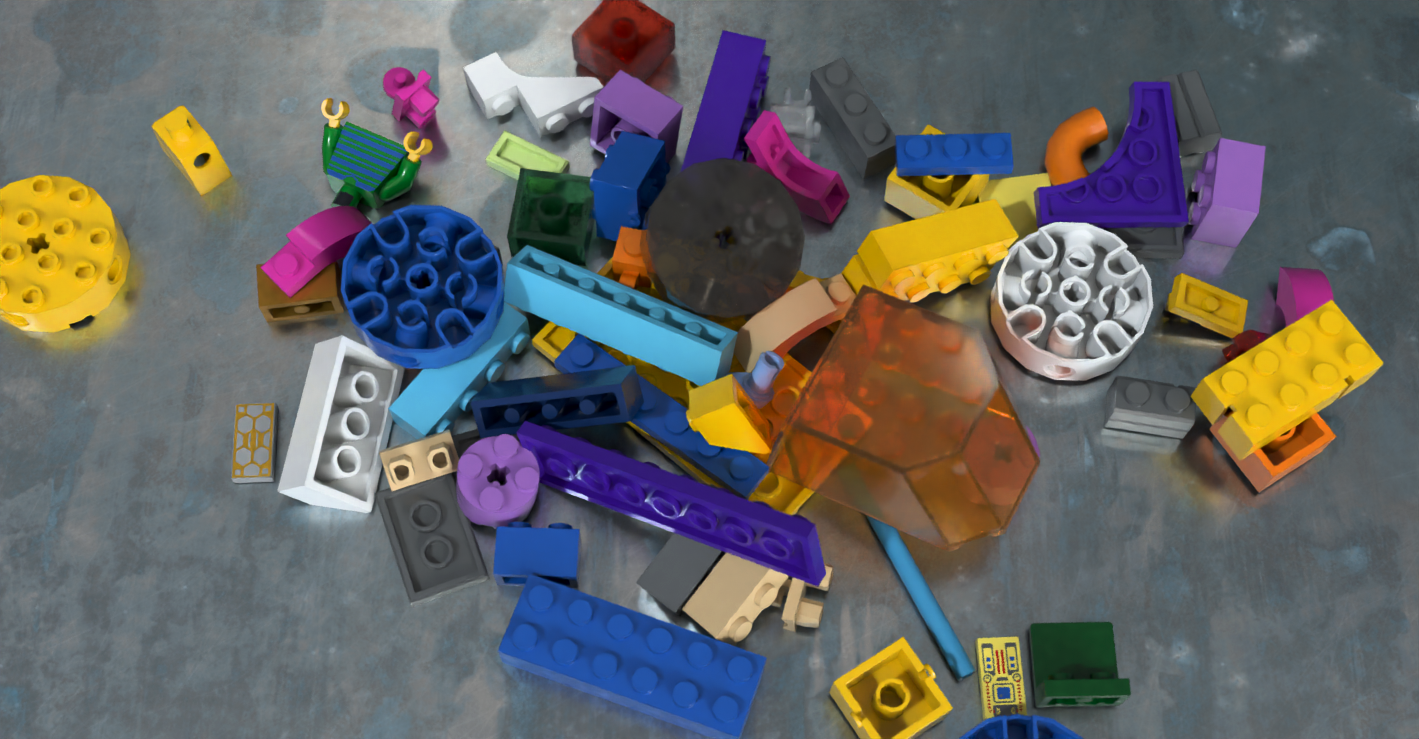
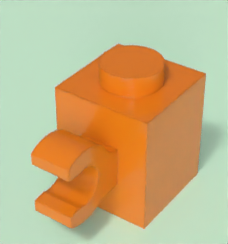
M621 226L612 258L614 281L637 290L638 286L651 288L660 253L658 233Z

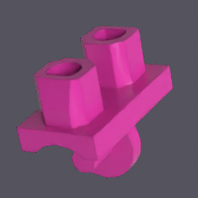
M402 67L388 70L383 79L385 93L394 99L392 115L399 122L407 116L419 129L435 116L436 110L434 108L440 101L429 89L431 76L424 69L418 73L416 81L412 72Z

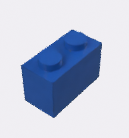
M510 522L507 527L497 526L493 568L496 584L524 586L530 573L569 588H579L580 530L573 529L571 525L565 523H552L548 525V528H532V525L526 522Z

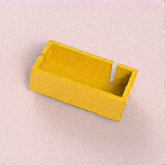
M995 198L872 230L858 248V254L853 255L841 274L861 302L860 310L862 313L877 308L879 311H885L895 306L898 302L905 300L917 302L933 292L940 291L944 294L964 283L970 282L972 285L983 282L991 275L990 270L993 266L1008 255V248L1017 239L1018 235Z
M1330 300L1204 377L1190 397L1212 425L1222 418L1229 407L1233 410L1234 413L1228 417L1217 432L1241 461L1332 404L1337 398L1340 399L1367 382L1384 362L1334 301Z

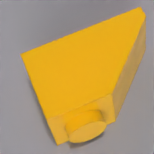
M733 374L689 391L690 409L686 410L688 423L694 432L699 431L709 445L760 454L771 452L769 422Z

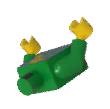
M325 99L322 103L321 111L329 119V123L324 125L323 172L328 178L331 189L338 193L331 207L352 206L356 208L360 202L371 208L379 209L386 201H391L411 190L422 164L419 158L421 155L430 153L433 147L432 141L424 138L417 149L416 142L420 135L419 132L412 131L407 133L404 138V145L349 122H346L343 127L340 125V121L348 116L350 112L349 105L345 101H341L339 112L337 115H334L332 112L333 99Z

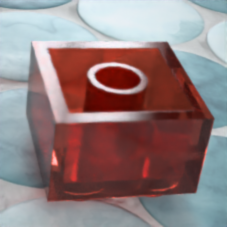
M603 0L571 35L573 58L607 82L619 70L645 82L675 49V24L639 0Z

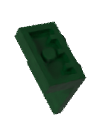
M1111 622L1032 623L1030 625L1029 635L1036 707L1120 706L1131 696L1129 678H1118L1114 632Z

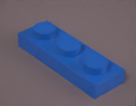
M1011 133L895 136L897 176L1012 174L1014 164Z

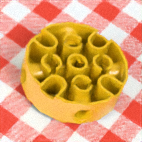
M37 175L12 182L0 189V320L22 331L54 333L71 328L70 324L79 322L90 314L94 317L108 307L125 283L131 255L122 225L96 190L70 177Z

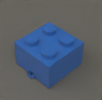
M622 131L614 145L610 144L608 146L604 162L599 169L596 168L593 171L590 179V191L594 192L592 219L596 220L597 237L617 241L621 226L649 231L667 199L666 175L670 172L671 167L666 162L665 141Z

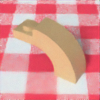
M841 273L821 282L814 278L782 295L742 326L738 331L734 355L744 370L752 373L762 352L772 351L783 358L802 339L824 326L856 313L862 304Z

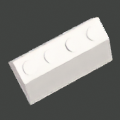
M342 335L316 343L277 492L310 505L370 513L382 469L379 451L387 447L393 422L388 408L399 396L405 368L378 357L370 348Z

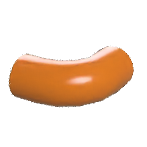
M1096 107L1080 111L1059 124L1047 142L1044 163L1052 186L1065 184L1090 175L1083 163L1082 155L1090 147L1108 139V128L1105 119Z

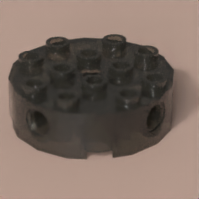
M719 158L694 163L667 181L644 215L639 246L647 275L666 303L712 322L724 323L750 317L786 292L801 267L805 234L799 208L781 181L753 163ZM719 234L726 237L725 241L729 243L724 249L719 247L720 240L716 238Z

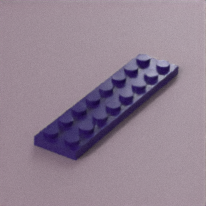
M524 421L516 432L522 447L531 451L537 460L540 471L539 483L818 587L826 575L816 525L801 515H788L774 510L762 501L752 502L725 488L719 487L716 489L699 483L689 475L682 474L679 476L662 470V468L652 462L643 463L627 457L618 450H606L592 445L582 437L573 438L561 434L548 425L539 426Z

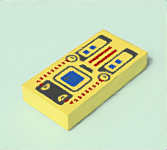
M1019 637L977 638L975 646L983 721L1002 715L1021 714L1027 716Z

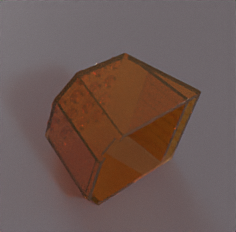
M863 284L784 420L766 465L770 467L769 472L949 552L959 549L961 544L989 535L996 537L1006 533L1040 466V459L1022 415L979 330Z

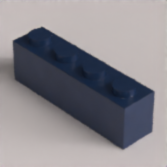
M635 365L487 383L470 401L480 438L502 434L515 435L524 421L539 426L548 425L555 430L630 422L644 403Z

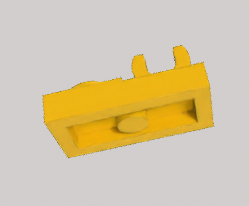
M1180 273L1174 278L1172 292L1167 296L1165 310L1235 339L1243 334L1248 300Z

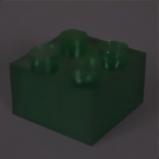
M520 168L507 233L511 257H514L526 245H529L572 264L586 266L594 226V219H592L594 192L590 191L591 177Z

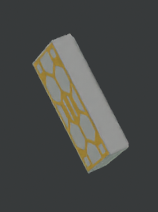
M275 402L235 404L231 480L234 483L275 481L278 406Z

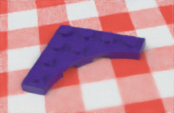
M1170 82L1132 83L1129 87V114L1123 136L1113 154L1100 168L1085 178L1082 177L1055 186L1038 187L1034 191L1037 229L1055 222L1088 223L1098 228L1184 227L1189 222Z

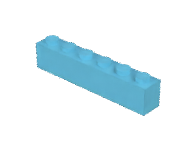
M526 245L507 262L504 302L516 306L522 311L535 314L558 326L582 334L593 341H598L622 351L626 355L655 365L661 370L669 371L690 380L699 386L724 377L730 370L738 332L529 245Z

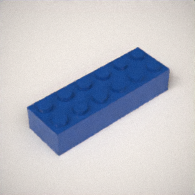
M530 573L498 649L502 663L713 739L741 738L767 657Z

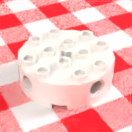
M1055 222L1040 227L1038 232L1029 234L1022 240L1020 239L1008 250L1009 253L1003 261L990 294L991 323L1006 351L1026 369L1051 379L1086 381L1113 371L1134 350L1144 333L1153 309L1151 278L1144 265H1139L1136 257L1127 250L1128 245L1118 236L1088 223Z

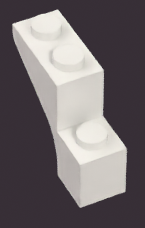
M497 52L463 67L467 87L487 120L497 115H505L520 104L540 138L549 133L560 132L569 123L582 117L593 116L594 97L603 89L601 82L595 77H527L520 75L508 68Z

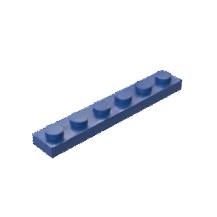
M579 333L554 361L555 368L563 374L626 366ZM637 374L644 403L631 422L723 488L731 491L738 497L748 500L767 476L770 467L748 451L709 445L699 431L694 432L690 427L686 417L687 408Z

